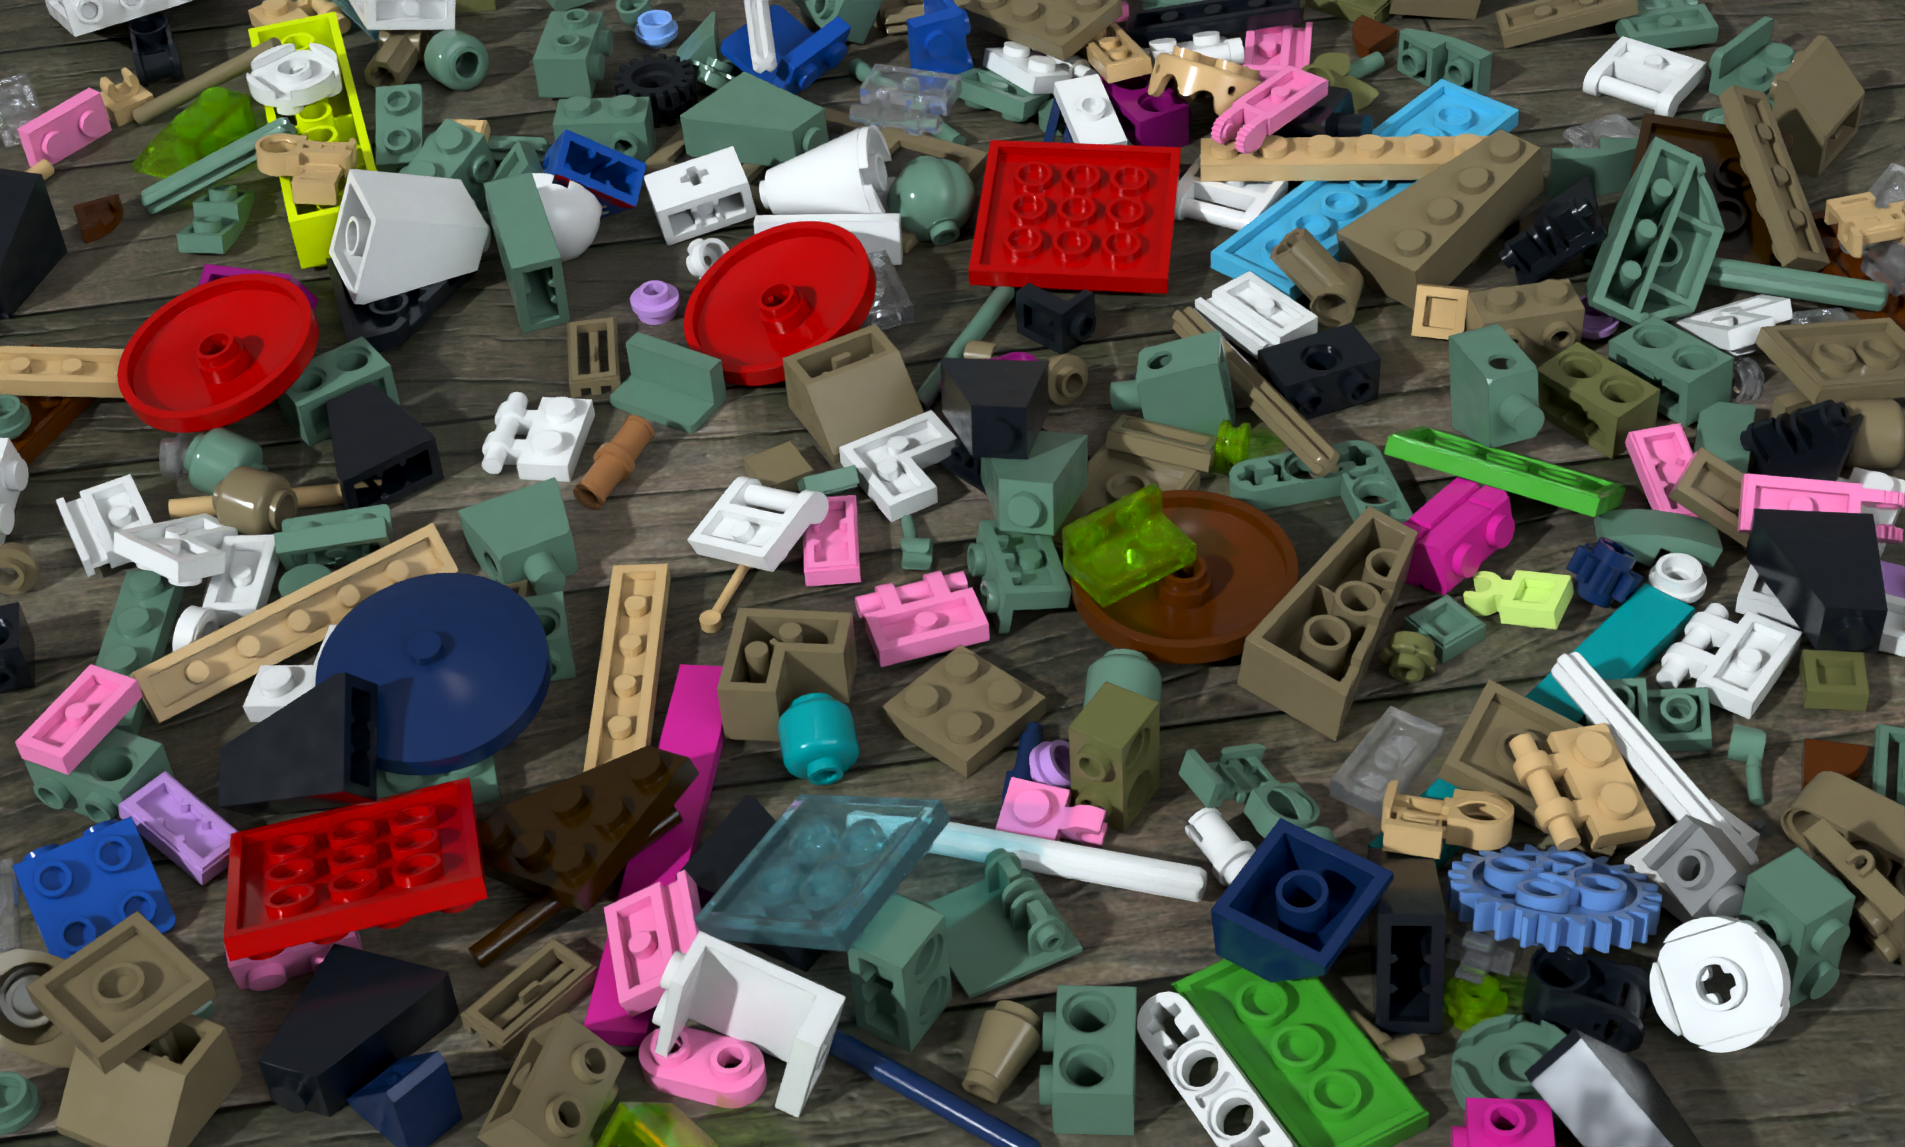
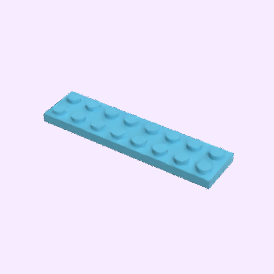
M1440 79L1376 127L1372 134L1380 137H1408L1413 134L1458 136L1466 133L1477 136H1490L1500 129L1509 133L1518 126L1519 110ZM1419 180L1304 181L1211 251V268L1233 279L1251 271L1295 301L1304 293L1270 259L1273 248L1283 240L1286 234L1297 227L1300 229L1306 228L1337 262H1341L1336 232Z

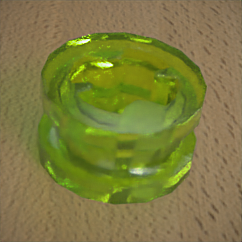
M1223 419L1221 421L1214 454L1216 467L1223 468L1226 463H1233L1235 465L1238 462L1247 460L1251 439L1250 423L1242 422L1241 426L1233 427L1230 420Z

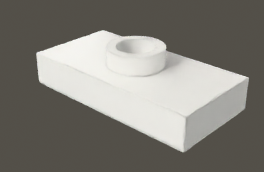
M1099 74L1054 82L1053 94L1074 143L1127 145L1128 140Z

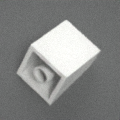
M349 169L329 254L354 304L364 305L477 271L482 253L486 252L489 248L491 231L461 179Z

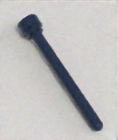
M836 1028L828 1054L993 1147H1041V1144L1035 1138Z

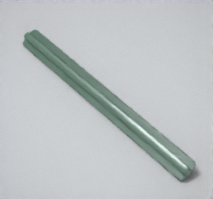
M1600 240L1591 250L1583 253V263L1586 266L1593 267L1603 240ZM1714 257L1705 281L1706 285L1876 312L1884 310L1889 294V287L1886 283Z

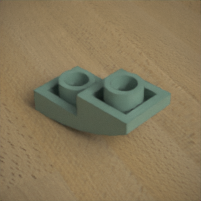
M1405 28L1399 32L1397 71L1429 88L1440 79H1444L1478 94L1485 95L1489 93L1493 53L1451 36Z
M1599 138L1598 149L1551 148L1547 184L1548 199L1555 198L1587 176L1591 179L1595 196L1625 190L1629 184L1638 138Z
M234 184L210 186L205 194L192 202L194 211L193 222L176 234L179 252L224 254L229 250L248 221L255 202L254 191L237 190V186Z
M1646 509L1611 510L1595 517L1593 521L1597 541L1600 537L1616 541L1631 550L1638 557L1637 562L1647 566L1652 565L1661 548L1666 554L1683 553L1690 555L1701 564L1711 568L1714 567L1723 551L1716 527L1702 519L1679 513Z
M1646 678L1604 680L1666 751H1712L1708 687L1647 690ZM1586 716L1587 726L1594 725Z

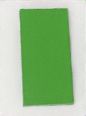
M1420 426L1389 435L1384 454L1591 517H1597L1620 507L1626 487H1623L1624 484L1498 447L1488 448L1477 441L1427 426Z
M1223 959L1171 984V992L1180 994L1200 1013L1298 1147H1392L1428 1129L1429 1112L1317 976L1269 982Z

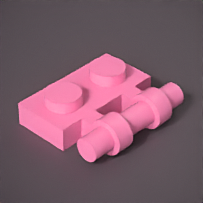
M939 570L924 574L922 581L894 587L893 583L890 582L875 586V592L855 597L858 615L860 619L864 618L865 629L880 667L953 650L959 645L965 647L990 640L989 623L973 587L968 588L964 571L943 575Z

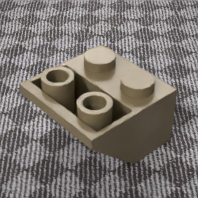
M1820 34L1805 50L1800 49L1797 51L1791 65L1784 72L1780 71L1776 74L1769 90V99L1774 100L1772 112L1780 132L1795 134L1790 156L1794 169L1817 178L1858 132L1865 97V90L1830 39Z
M876 324L783 358L788 406L834 464L840 462V446L924 413L899 350Z
M190 1014L106 1075L76 1047L55 1124L58 1132L92 1147H188L244 1076L226 1027Z

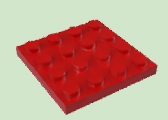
M990 140L968 269L969 285L1023 287L1031 283L1043 289H1087L1091 291L1167 294L1181 166V147Z
M467 777L379 798L375 802L354 804L232 833L230 838L223 936L230 962L247 957L250 960L256 961L269 959L280 954L285 948L308 942L318 945L331 944L343 939L349 932L374 926L380 929L396 928L406 924L415 916L435 911L457 913L472 907L476 901L488 899L475 799L470 778Z

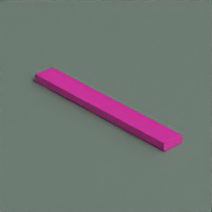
M680 664L658 749L689 757L699 775L674 804L682 816L683 822L627 862L617 901L659 881L663 886L675 882L676 873L697 852L725 739L717 693L723 666ZM607 936L584 1026L609 1045L640 1047L645 1037L654 1029L655 1024L652 1023L656 1007L631 1018L620 1006L609 937Z

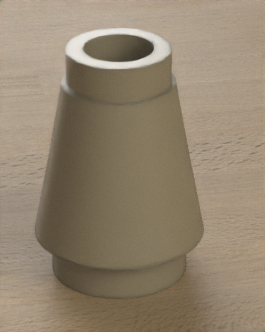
M1000 1000L996 1003L993 1010L984 1012L966 1071L967 1075L962 1082V1086L967 1093L985 1103L995 1104L998 1102L1001 1094L1006 1091L1043 1043L1040 1035L1043 1029V1022L1036 1013L1024 1005L1009 1000Z

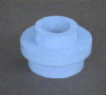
M665 10L644 12L638 17V24L635 27L637 41L650 48L667 46L679 33L676 21Z

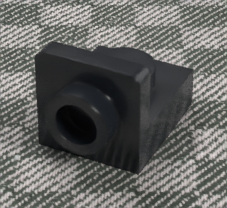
M1028 283L1016 291L1017 333L1060 355L1065 354L1094 333L1096 325L1095 294L1084 289L1069 301H1065Z

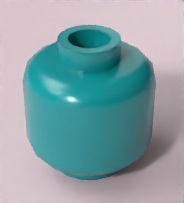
M810 693L793 700L789 704V708L779 718L777 732L782 758L790 774L800 779H808L813 785H829L840 780L843 777V772L849 770L856 763L860 748L853 716L848 706L833 699L832 696L825 693Z

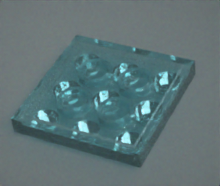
M799 794L695 917L694 921L700 931L719 940L847 952L862 937L864 929L886 901L896 894L899 885L920 858L929 852L933 842L951 818L942 801L938 799Z

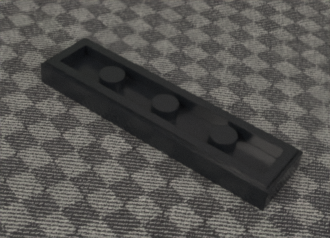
M1204 0L1134 11L1129 14L1125 32L1140 47L1149 46V42L1162 38H1175L1176 42L1193 39V34L1205 31H1218L1220 35L1302 23L1306 0Z

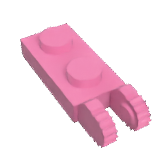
M1288 65L1233 102L1232 107L1223 112L1222 115H1219L1216 121L1213 122L1212 132L1210 133L1212 134L1211 138H1213V141L1224 145L1229 140L1236 139L1234 144L1237 151L1249 155L1253 150L1256 151L1261 147L1266 135L1270 136L1328 95L1329 81Z
M1744 474L1741 481L1737 533L1749 534L1754 508L1860 513L1861 506L1881 510H1896L1898 508H1905V494L1898 491L1862 488V484ZM1889 524L1875 525L1878 543H1902L1903 529Z

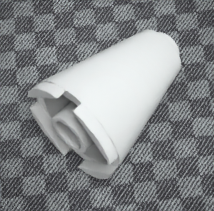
M861 126L768 169L765 173V180L760 181L759 184L760 198L764 208L771 209L774 215L889 213L887 194L895 176L888 177L885 162L892 161L885 138L878 126Z

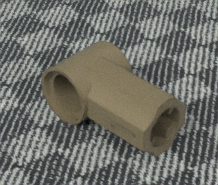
M380 30L378 36L379 49L364 70L367 84L372 85L374 88L403 85L416 63H425L424 53L426 45L434 36L433 30Z
M1297 227L1286 234L1283 240L1273 248L1270 259L1311 300L1310 312L1318 316V323L1329 328L1349 324L1353 320L1364 286L1361 272L1351 264L1337 262L1306 228L1300 229Z

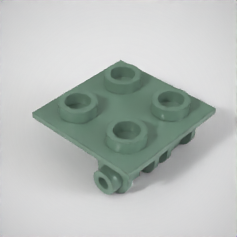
M1003 848L995 849L987 855L985 859L984 880L927 903L937 912L945 915L950 971L968 999H972L1083 952V947L1031 871L1022 869L1019 857L1015 853L1007 852Z

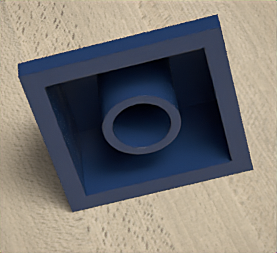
M1280 818L1211 909L1215 952L1218 956L1269 982L1323 976L1328 972L1394 880L1393 872Z

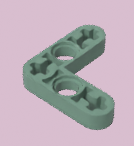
M1351 440L1331 444L1340 453L1338 460L1340 468L1335 474L1329 472L1325 477L1317 476L1313 479H1299L1292 476L1297 472L1313 473L1293 451L1247 459L1235 464L1229 472V496L1246 502L1261 511L1341 496L1353 522L1369 506L1401 523L1406 522L1413 515L1381 451L1375 445L1366 441ZM1367 496H1377L1387 501L1382 504H1369L1361 499Z

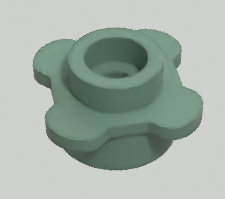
M708 56L705 64L694 60L692 63L699 66L695 80L713 88L719 89L735 78L730 75L733 66Z

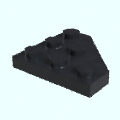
M332 258L326 259L347 343L363 336L378 353L401 346L477 272L467 273L362 305L354 304Z

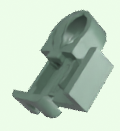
M1253 743L1225 747L1221 750L1217 762L1206 763L1195 749L1186 751L1178 774L1206 808L1219 807L1223 800L1235 799L1238 804L1244 803V814L1250 819L1256 831L1264 838H1266L1280 818L1303 829L1316 826L1320 816L1318 804L1311 796L1305 793L1297 782L1281 784L1279 780H1276L1261 763L1266 750L1265 746Z

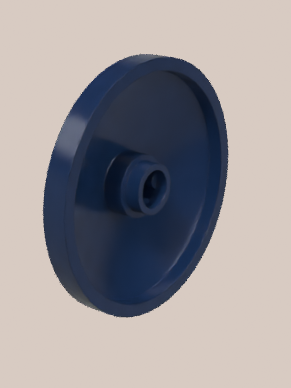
M428 574L409 578L381 589L353 608L335 627L322 649L316 670L315 686L334 674L344 672L378 684L377 769L402 775L442 774L474 765L489 758L514 741L526 729L538 713L547 695L552 672L551 654L545 631L536 612L526 600L509 587L494 580L471 574Z

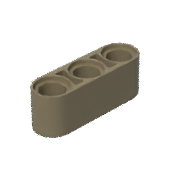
M1822 771L1816 774L1781 815V826L1787 837L1794 844L1811 853L1802 833L1821 818H1824L1856 850L1869 851L1875 859V868L1905 897V806L1839 773ZM1864 859L1865 862L1858 867V870H1860L1867 864L1866 859Z

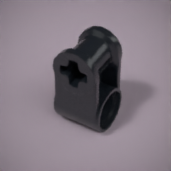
M155 12L132 19L129 22L133 46L131 52L140 85L145 88L149 86V82L176 77L178 80L185 79L178 48L173 39L167 17L162 13Z
M1559 946L1555 952H1548L1545 947L1535 951L1531 957L1522 998V1010L1530 1022L1540 1025V1021L1544 1020L1558 1026L1567 1035L1575 1028L1623 1053L1635 1051L1643 1043L1645 1037V1027L1642 1023L1645 1010L1653 1005L1650 992V974L1634 965L1616 963L1584 952L1583 954H1576L1567 946ZM1624 984L1630 985L1628 996L1621 994ZM1614 1020L1620 1022L1617 1032L1612 1031Z

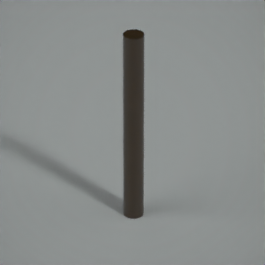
M675 806L670 809L631 859L683 822L682 816ZM540 895L469 947L468 950L479 966L485 968L569 905Z

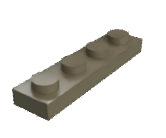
M1732 85L1718 96L1725 113L1724 122L1734 137L1741 156V168L1749 177L1755 193L1757 211L1765 220L1773 242L1772 251L1776 259L1781 263L1782 268L1818 272L1830 264L1766 93Z

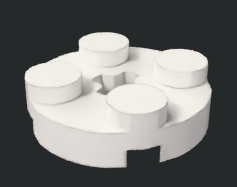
M294 43L268 49L255 57L250 63L252 72L251 74H246L250 93L257 102L266 106L276 107L277 112L281 115L298 114L304 109V105L314 103L325 97L335 96L341 92V71L336 53L329 47L318 43H309L310 50L296 51Z
M1722 915L1708 916L1686 922L1668 935L1663 942L1666 944L1660 950L1658 961L1652 965L1650 992L1653 1004L1661 1020L1677 1036L1683 1035L1691 1043L1700 1045L1699 1048L1719 1053L1732 1052L1752 1046L1769 1036L1776 1025L1782 1022L1788 1015L1791 981L1787 963L1776 943L1755 922ZM1714 964L1720 965L1724 973H1732L1736 986L1730 989L1731 999L1728 1002H1723L1719 993L1708 994L1704 987V981L1713 977L1711 966Z

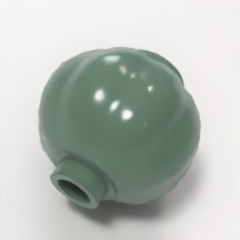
M920 156L906 163L899 176L894 179L887 194V207L889 213H900L901 229L913 233L918 241H932L936 246H944L957 240L960 236V231L972 219L977 207V195L969 174L959 164L948 159Z

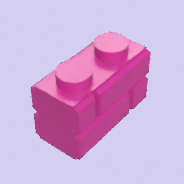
M1456 477L1415 512L1409 520L1402 523L1418 532L1406 583L1419 586L1422 583L1425 589L1446 595L1464 578L1474 576L1480 564L1498 548H1505L1512 540L1515 530L1510 497L1506 491L1487 485L1480 488L1477 482Z

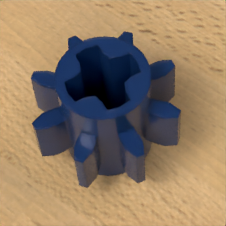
M1600 537L1595 546L1586 543L1585 546L1579 545L1566 566L1567 570L1577 575L1573 582L1574 592L1588 602L1602 608H1609L1614 599L1620 603H1623L1625 599L1628 600L1643 579V576L1632 571L1638 557L1625 546L1605 537Z

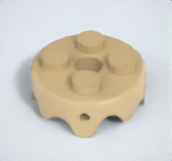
M1174 46L1172 54H1158L1150 78L1148 95L1160 97L1172 78L1173 91L1180 98L1185 99L1188 105L1202 91L1210 92L1213 96L1214 111L1219 116L1232 107L1233 102L1263 82L1257 80L1260 71Z

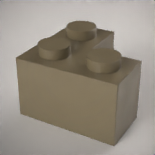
M738 608L717 687L725 739L779 742L777 725L780 716L789 708L792 700L806 694L825 693L840 702L849 703L858 662L852 613Z

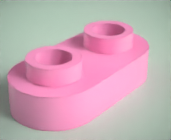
M684 1026L670 1051L676 1052L668 1054L667 1058L655 1053L660 1028L648 1034L640 1045L638 1056L643 1078L652 1089L662 1093L723 1108H740L757 1100L767 1085V1073L763 1054L757 1046L747 1041ZM728 1064L738 1065L734 1068H724Z

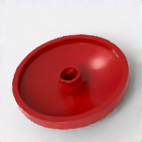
M799 221L775 226L759 232L740 242L721 256L706 271L695 286L684 314L683 325L686 342L691 350L721 359L724 382L742 386H761L785 381L784 357L859 330L871 309L875 297L876 274L873 263L856 236L835 224L821 221Z
M239 274L201 284L166 303L137 329L126 345L118 365L117 378L120 392L138 419L162 431L174 433L201 432L237 422L273 402L301 376L310 363L319 339L317 316L303 291L297 285L278 276Z

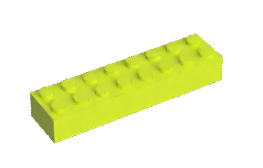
M336 11L248 29L252 48L272 37H276L282 45L294 43L296 51L310 50L309 43H318L329 47L336 53L341 71V92L335 96L325 97L314 103L304 105V109L295 115H281L277 112L276 107L264 105L267 122L270 123L280 117H287L291 124L295 125L297 129L296 135H308V140L349 142L350 138L356 139L358 164L355 169L377 171ZM342 174L337 186V205L293 203L291 181L294 176H279L288 221L301 269L315 266L326 267V259L331 258L329 250L347 179H344Z

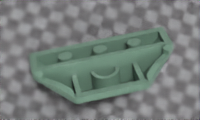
M1656 136L1651 141L1616 206L1607 229L1608 236L1602 242L1588 278L1586 292L1589 306L1632 326H1636L1652 316L1668 321L1692 315L1725 230L1714 194L1704 176L1706 170L1701 157Z

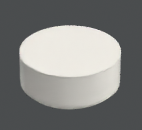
M194 605L186 608L175 627L172 642L173 652L218 630L219 621L216 613L213 610Z

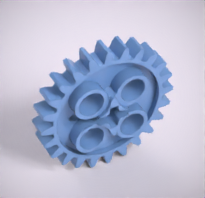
M1525 844L1524 851H1517L1509 846H1504L1500 848V853L1492 850H1479V856L1465 853L1463 854L1462 861H1453L1452 869L1448 870L1446 900L1448 901V910L1457 912L1458 921L1473 922V930L1476 932L1494 930L1495 940L1500 941L1513 937L1519 940L1520 947L1524 948L1534 945L1545 947L1548 952H1555L1559 946H1567L1576 954H1583L1584 947H1592L1602 953H1609L1610 944L1628 950L1631 949L1632 941L1646 943L1648 934L1656 935L1662 894L1657 893V884L1647 883L1646 874L1630 873V866L1627 864L1610 866L1608 865L1609 857L1602 856L1591 859L1582 850L1575 852L1558 850L1556 846H1551L1548 851H1539L1534 846Z

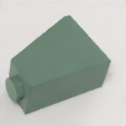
M745 71L680 115L686 154L692 157H701L733 146L740 163L775 167L829 142L824 108Z
M532 172L483 183L489 218L522 333L569 323L570 315L561 256Z
M1040 431L1027 460L981 458V481L999 530L1055 535L1088 485L1087 435Z

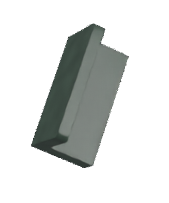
M638 331L626 342L631 375L610 395L612 407L689 434L695 433L727 400L721 359Z

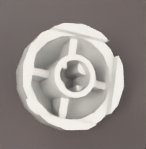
M532 173L561 256V261L565 262L578 258L588 249L598 232L602 205L594 194L578 183L570 180L568 188L552 183L554 175Z

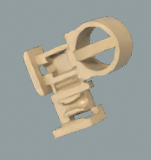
M277 133L266 135L255 143L257 167L261 173L276 177L294 176L291 181L293 203L337 205V186L342 174L344 179H347L349 169H355L358 164L357 144L354 138H350L349 142H322L308 140V135Z
M1871 192L1826 200L1824 222L1827 225L1839 223L1837 239L1848 253L1855 258H1861L1863 245L1893 240L1894 242L1900 241L1905 247V200L1889 203L1886 209H1877L1875 206L1876 198Z
M1393 780L1388 783L1382 806L1381 832L1384 833L1382 851L1440 859L1443 845L1442 839H1445V844L1490 851L1508 845L1512 838L1514 807L1508 799L1498 794L1486 791L1454 789L1453 797H1445L1443 801L1398 794L1399 780Z

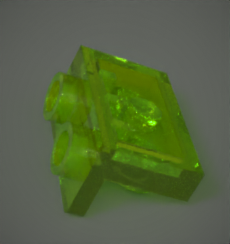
M1154 483L1136 492L1127 494L1087 516L1078 518L1066 525L1062 530L1063 569L1103 608L1196 561V544L1162 513V490Z

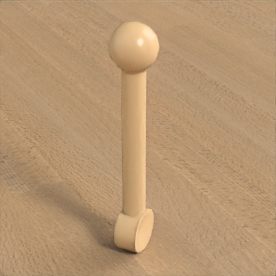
M739 564L712 610H706L700 615V626L704 632L715 633L722 628L721 615L748 570L753 567Z

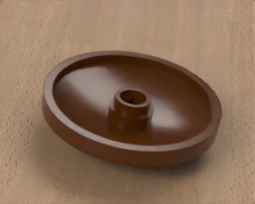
M1198 490L1159 491L1134 497L1113 506L1093 520L1082 532L1075 544L1070 562L1072 599L1076 610L1086 625L1101 639L1118 649L1135 650L1144 654L1148 660L1172 664L1208 663L1242 654L1246 637L1298 583L1299 573L1295 548L1285 531L1272 518L1241 500L1218 493Z

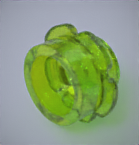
M1479 972L1462 973L1451 978L1446 984V991L1448 993L1443 996V1006L1448 1012L1450 1021L1463 1031L1485 1019L1503 1015L1508 1009V995L1501 991L1500 982L1488 974Z

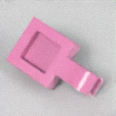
M1011 777L995 830L1060 841V838L1085 846L1102 848L1108 823L1104 822L1106 810L1090 805L1070 807L1072 798L1068 789Z

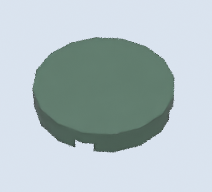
M1503 1014L1480 1020L1462 1033L1451 1059L1450 1086L1459 1106L1465 1111L1466 1098L1544 1100L1529 1082L1524 1072L1567 1034L1558 1026L1544 1020L1540 1021V1025L1533 1022L1523 1021V1015ZM1552 1109L1553 1128L1556 1130L1564 1123Z

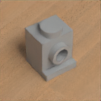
M1687 814L1642 859L1649 869L1659 874L1689 914L1696 919L1717 915L1733 918L1739 916L1748 875L1755 871L1722 829Z

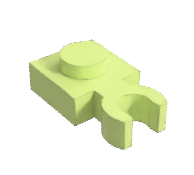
M1516 570L1511 580L1501 579L1496 573L1479 571L1473 576L1475 592L1465 591L1463 597L1465 608L1475 616H1487L1499 612L1502 624L1557 630L1572 599L1574 589L1571 575Z

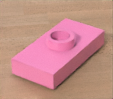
M1681 423L1628 432L1625 444L1651 510L1679 513L1702 519L1668 497L1693 455Z
M856 495L827 497L829 508L825 519L819 524H810L803 533L806 587L861 582Z

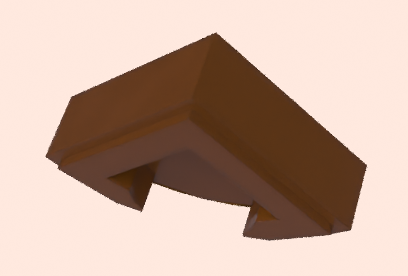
M1364 15L1359 16L1352 27V41L1356 47V54L1363 58L1376 51L1383 53L1396 44L1397 29Z
M119 194L73 206L85 244L98 240L114 230L121 222L124 214Z
M1805 738L1802 749L1801 791L1816 774L1822 771H1833L1856 781L1863 771L1868 746Z

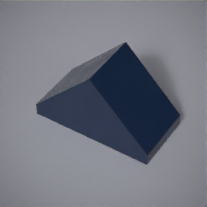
M439 1050L396 1059L346 1099L355 1112L396 1147H428L463 1119L447 1062Z

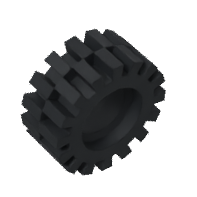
M660 53L658 58L652 59L651 54L643 55V61L634 58L629 60L630 66L621 65L619 72L614 74L615 95L650 97L655 128H661L660 123L667 122L668 126L675 125L676 118L680 119L681 114L698 103L693 66L690 67V62L686 59L680 61V57L676 55L667 59L666 54Z

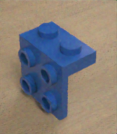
M923 0L924 15L907 19L913 98L923 106L955 97L948 94L950 76L973 68L972 57L966 44V35H969L971 31L969 17L965 9L959 8L953 0Z
M771 5L769 10L777 67L773 72L765 70L759 74L753 70L747 23L725 38L720 48L721 53L743 72L752 74L796 95L801 90L808 88L817 78L829 69L836 67L843 60L848 51V47L845 44L851 26L837 16L816 33H813L779 5Z
M131 816L121 821L111 819L98 823L84 831L82 837L61 846L59 844H50L40 847L27 854L23 858L24 861L12 866L49 954L67 959L136 911L144 916L163 935L171 932L176 925L175 914Z

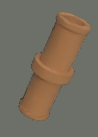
M636 415L628 416L609 443L602 444L597 449L593 457V465L573 489L574 496L583 506L592 510L601 509L607 497L618 483L626 481L632 475L636 467V459L655 436L654 429L647 420Z

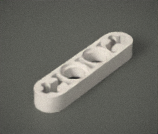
M1168 991L1150 997L1143 1004L1137 1016V1030L1140 1038L1218 1147H1298L1200 1013L1178 993ZM1171 1015L1175 1018L1176 1026L1189 1040L1180 1047L1165 1033L1166 1029L1163 1021ZM1206 1057L1217 1058L1218 1071L1215 1078L1205 1086H1191L1189 1074L1196 1062ZM1247 1104L1252 1106L1253 1120L1249 1128L1239 1135H1226L1224 1132V1120L1230 1110L1238 1105Z

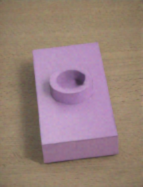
M166 771L118 804L119 817L122 820L131 816L138 833L201 886H204L229 866L231 834L239 831Z

